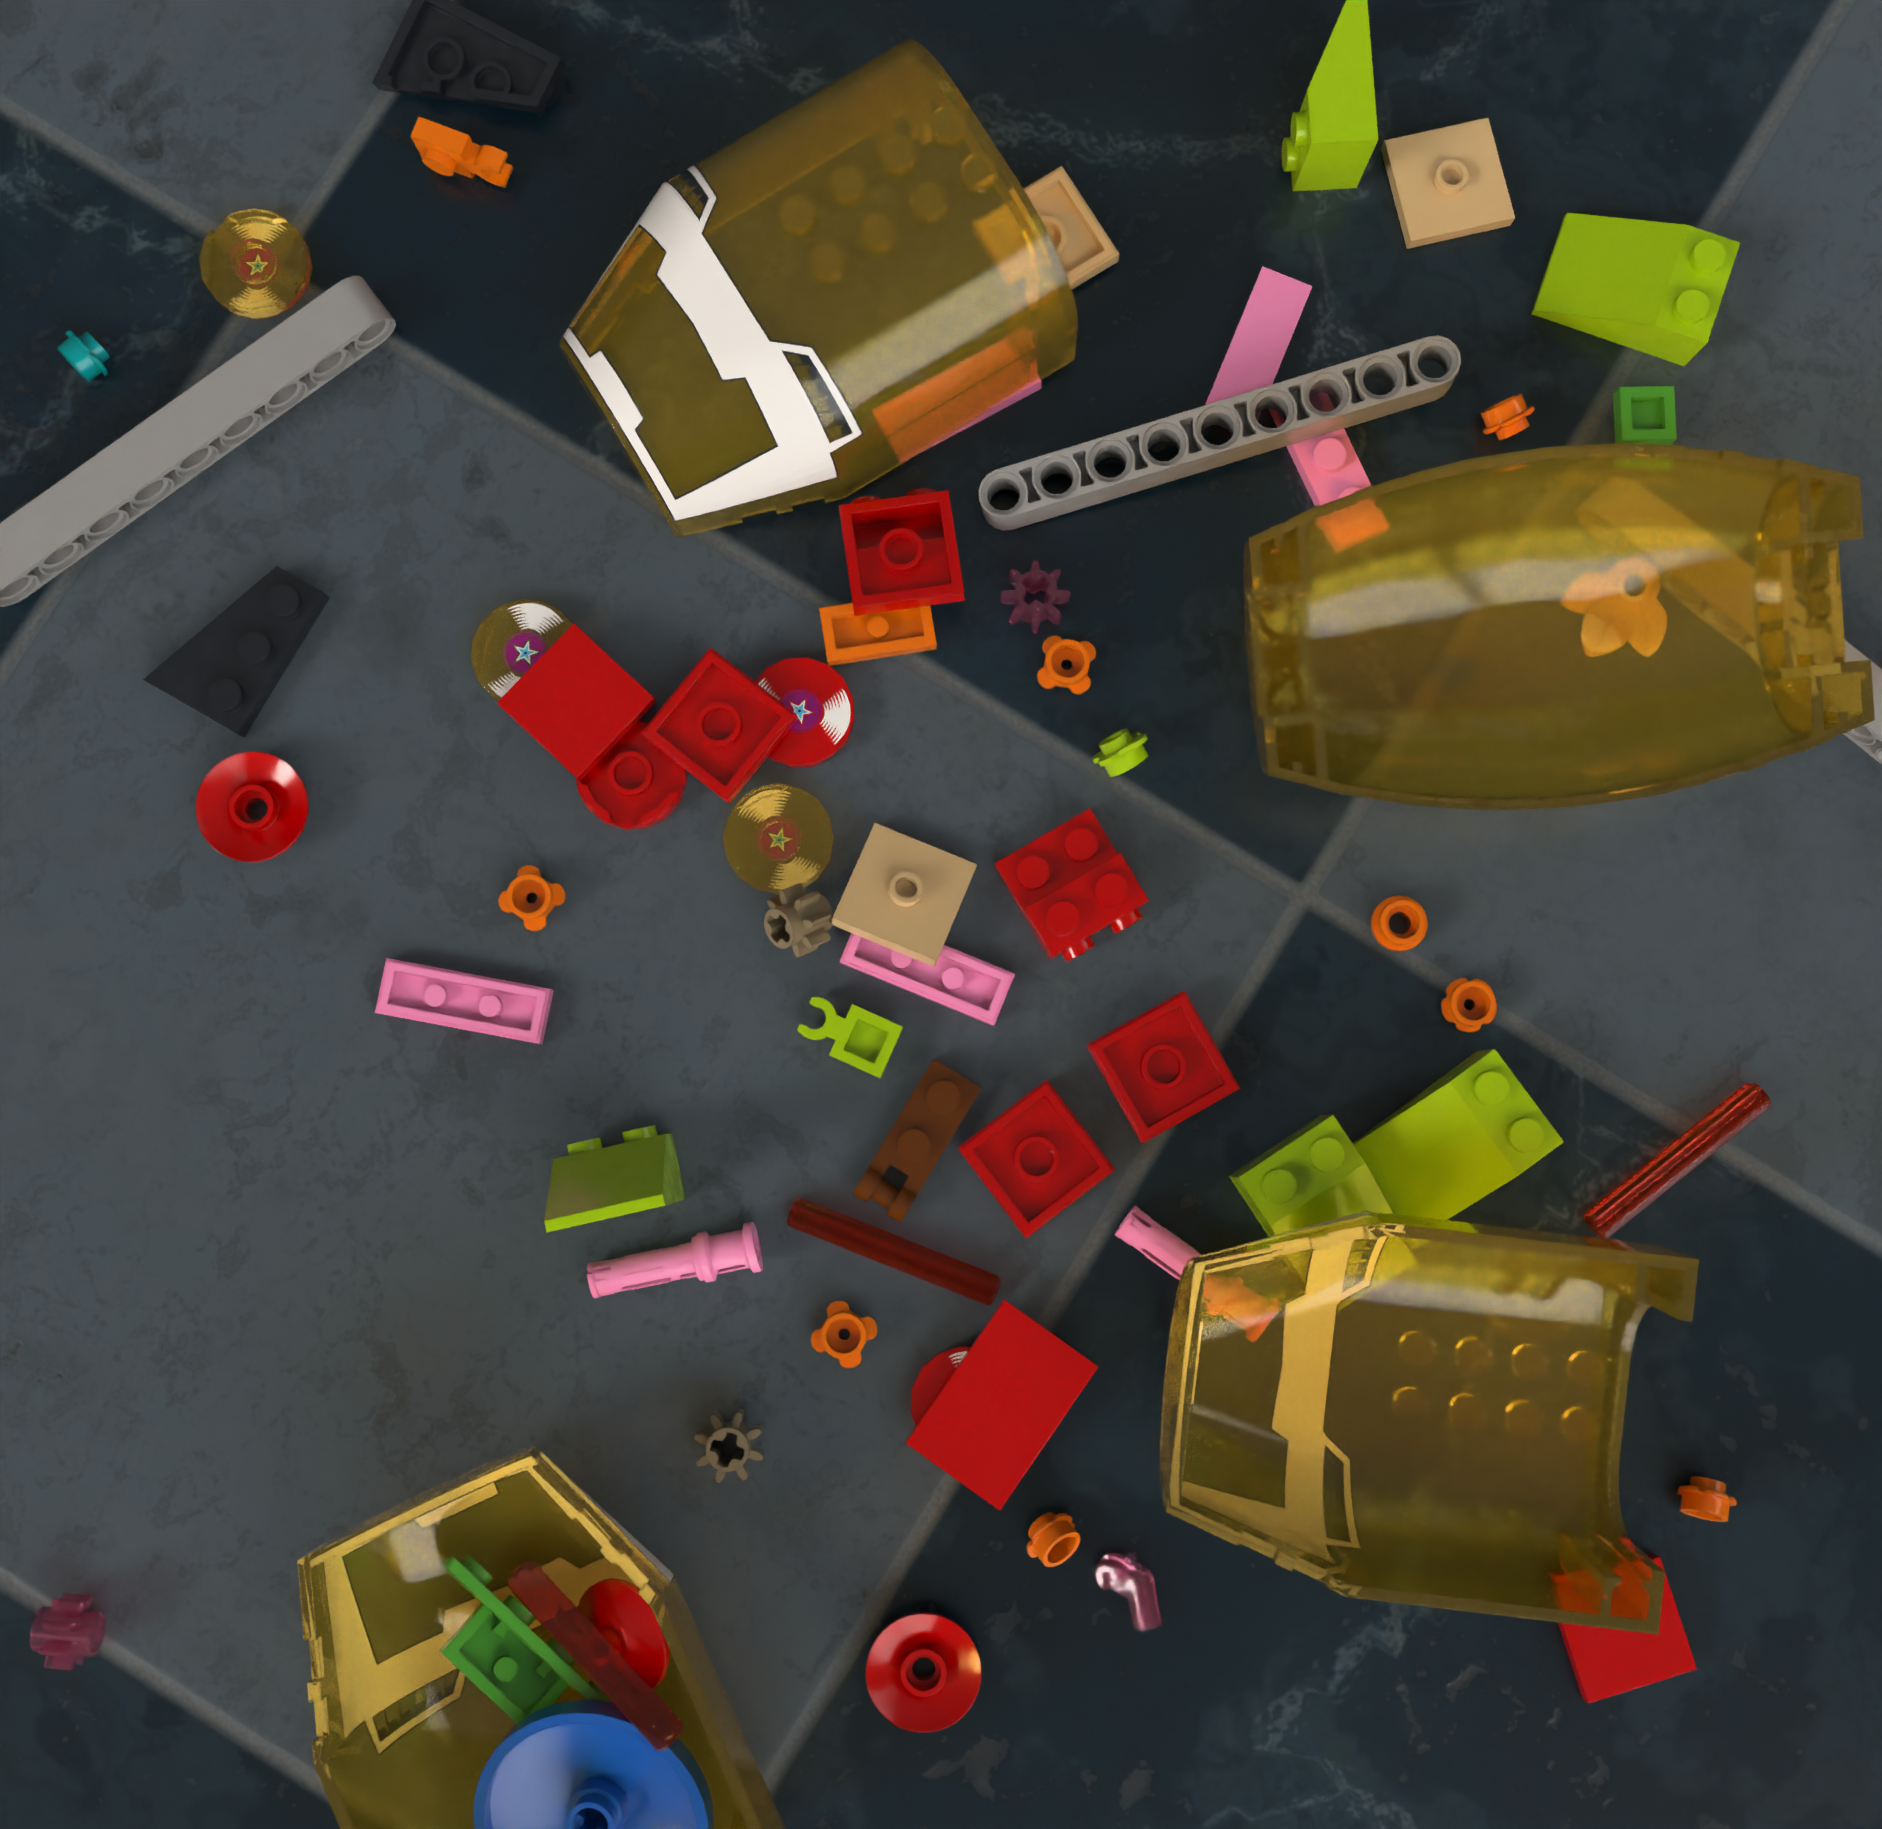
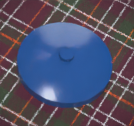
M575 1700L553 1704L537 1710L519 1721L503 1736L492 1752L480 1775L474 1797L473 1818L475 1829H714L713 1802L707 1781L699 1764L686 1746L671 1731L651 1717L623 1705L598 1700Z

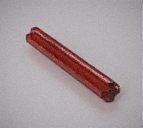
M1744 1084L1589 1209L1583 1216L1587 1226L1599 1238H1609L1769 1109L1772 1104L1770 1097L1758 1084Z
M797 1198L793 1202L787 1217V1225L793 1229L982 1304L992 1305L998 1294L1001 1279L995 1274L803 1198Z
M529 1560L523 1565H519L507 1581L511 1592L655 1750L663 1752L672 1746L685 1729L683 1721L536 1562Z

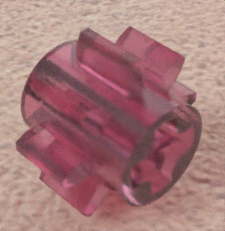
M1033 560L1031 570L1023 575L1014 569L1010 571L1009 580L1016 589L1001 592L1000 601L1004 604L1014 605L1009 621L1011 625L1023 620L1031 623L1032 633L1037 634L1040 623L1046 619H1049L1056 625L1060 623L1062 616L1054 605L1069 602L1070 592L1067 590H1057L1056 584L1061 574L1059 569L1048 574L1040 570L1037 560ZM1040 589L1046 593L1043 604L1038 600L1033 601L1030 605L1025 602L1027 590L1032 594L1037 593Z
M64 1593L62 1599H53L52 1607L43 1606L37 1612L31 1628L30 1646L32 1651L46 1655L44 1668L73 1671L75 1664L82 1665L84 1663V1657H94L98 1653L104 1639L106 1618L103 1612L90 1609L92 1603L91 1595Z

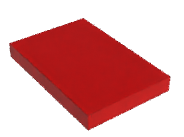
M1003 1299L909 1434L905 1443L1000 1511L1096 1372L1098 1365L1006 1299Z

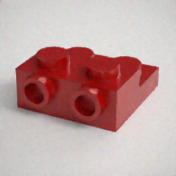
M920 488L912 490L901 497L881 499L877 496H863L853 500L850 504L839 505L854 616L965 601L949 490L936 492L933 489Z
M1091 808L994 864L998 874L1049 960L1062 954L1066 962H1069L1096 946L1091 938L1096 933L1110 926L1114 934H1117L1144 918L1139 908L1143 907L1149 899L1122 854H1117Z

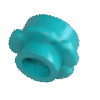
M67 331L68 339L57 347L63 357L87 382H91L100 373L106 376L108 370L103 363L110 356L87 331L79 337L72 331Z

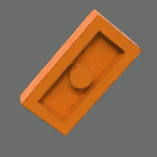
M853 603L819 608L829 666L937 649L930 606L854 616Z

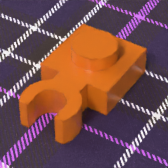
M418 117L410 136L422 157L423 163L427 167L445 176H453L454 172L473 179L474 174L494 185L506 187L513 171V166L505 163L508 157L506 152L493 146L478 145L473 143L470 136L465 133Z

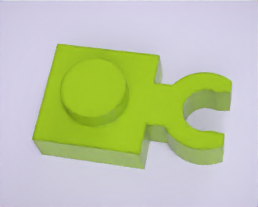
M812 997L809 1003L825 1012L826 1021L819 1029H811L806 1025L799 1024L798 1032L810 1040H823L827 1037L835 1040L829 1056L881 1079L903 1027L853 1004L846 1018L837 1015L835 1008L829 1001L820 997Z

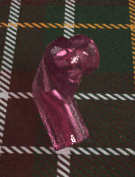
M1106 1554L1095 1568L1097 1584L1105 1591L1110 1588L1128 1598L1133 1628L1135 1630H1149L1161 1626L1152 1572L1125 1554Z

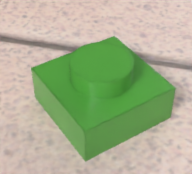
M1674 386L1619 387L1614 392L1615 447L1670 446L1677 440Z

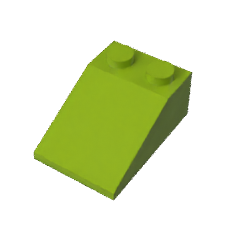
M1346 0L1307 89L1300 111L1293 112L1291 136L1284 137L1282 143V167L1284 172L1291 171L1293 192L1357 188L1378 142L1368 0Z
M1567 212L1561 224L1531 314L1685 366L1708 343L1740 242L1686 224Z
M1488 1049L1472 1054L1354 1141L1353 1145L1365 1161L1393 1214L1399 1218L1397 1221L1410 1239L1416 1240L1519 1176L1564 1141L1495 1049Z
M1320 1115L1229 1176L1269 1237L1362 1211H1369L1372 1215L1395 1217L1365 1161L1334 1115ZM1361 1218L1359 1224L1376 1223H1373L1375 1219ZM1397 1220L1384 1239L1370 1285L1336 1304L1335 1312L1417 1257ZM1358 1225L1355 1235L1375 1232L1369 1231L1371 1225ZM1367 1235L1354 1236L1351 1247L1370 1244L1365 1242ZM1310 1238L1275 1245L1301 1286ZM1363 1246L1351 1248L1348 1261L1365 1258V1256L1361 1255ZM1359 1260L1347 1263L1345 1275L1363 1270L1357 1268ZM1355 1274L1345 1277L1343 1288L1354 1282Z
M656 1125L622 1132L624 1143L602 1148L600 1138L568 1144L569 1156L553 1159L544 1218L546 1232L662 1207L685 1200L686 1196L673 1135H657Z

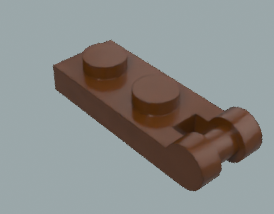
M933 1059L852 1194L866 1203L869 1198L888 1209L887 1216L901 1223L981 1090V1087ZM889 1165L894 1166L909 1176L901 1190L881 1179Z

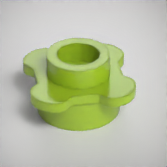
M1127 728L1122 729L1098 744L1101 751L1093 756L1092 760L1094 764L1099 763L1100 767L1104 766L1110 777L1120 775L1139 765L1148 757V753L1143 746V743L1148 738L1146 734L1140 735L1139 731L1130 734Z

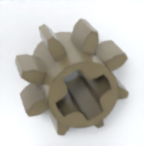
M798 883L780 890V895L768 899L767 903L771 909L765 914L764 927L768 938L775 946L780 949L792 946L795 956L801 957L817 950L819 945L830 941L831 937L827 931L832 927L833 910L829 901L818 891L806 894L802 883Z
M743 1409L738 1410L733 1420L725 1422L722 1415L716 1411L710 1416L711 1424L715 1429L714 1432L698 1431L694 1437L698 1443L706 1445V1453L698 1459L696 1464L699 1467L710 1463L717 1469L716 1482L718 1483L724 1479L727 1472L735 1470L744 1481L749 1476V1468L746 1464L747 1458L759 1461L763 1460L765 1456L764 1450L753 1446L754 1439L760 1435L763 1426L756 1425L749 1428L743 1423ZM727 1433L737 1435L736 1445L744 1449V1451L737 1450L733 1458L723 1456L724 1446L716 1442V1440L723 1441Z

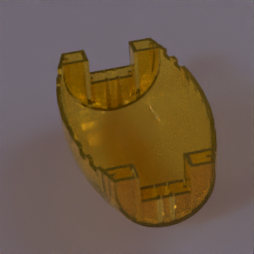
M1613 443L1544 447L1471 458L1411 473L1405 477L1369 486L1323 505H1317L1290 518L1284 523L1262 531L1246 541L1243 568L1249 683L1256 741L1262 770L1265 775L1302 783L1337 794L1413 806L1491 811L1573 808L1651 797L1706 784L1709 781L1765 766L1768 762L1795 753H1803L1832 740L1837 735L1845 734L1875 720L1871 660L1846 662L1839 560V544L1864 538L1860 477L1830 469H1821L1814 465L1786 458L1776 460L1745 455V452L1726 449L1713 451L1685 448L1686 446Z

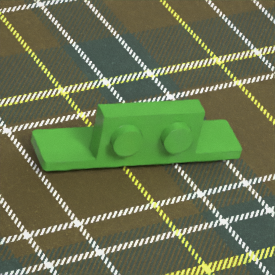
M467 1554L460 1562L455 1557L447 1555L439 1563L481 1603L439 1651L516 1724L535 1711L553 1705L568 1687L583 1700H598L615 1704L621 1700L598 1676L594 1675L587 1683L571 1667L578 1660V1657L557 1637L552 1635L546 1643L529 1628L536 1618L517 1599L509 1595L502 1603L486 1588L493 1577L470 1555Z

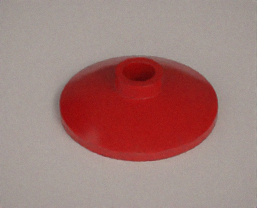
M263 752L238 753L225 758L215 765L202 781L196 798V819L205 840L220 854L241 862H263L286 852L301 836L309 813L308 793L300 775L284 760ZM257 801H265L267 805L266 814L261 819L254 820L251 816L253 804Z
M610 1578L599 1581L589 1587L579 1601L575 1620L578 1644L588 1667L594 1675L598 1676L618 1694L637 1697L650 1692L665 1677L670 1660L669 1637L658 1609L641 1589L625 1580Z
M929 1612L904 1615L887 1625L879 1633L871 1646L866 1664L868 1692L878 1711L899 1728L917 1733H930L950 1727L969 1711L979 1692L981 1662L976 1645L969 1634L958 1623L948 1617ZM922 1657L930 1659L935 1665L933 1672L927 1676H920L915 1673L913 1664L917 1659Z

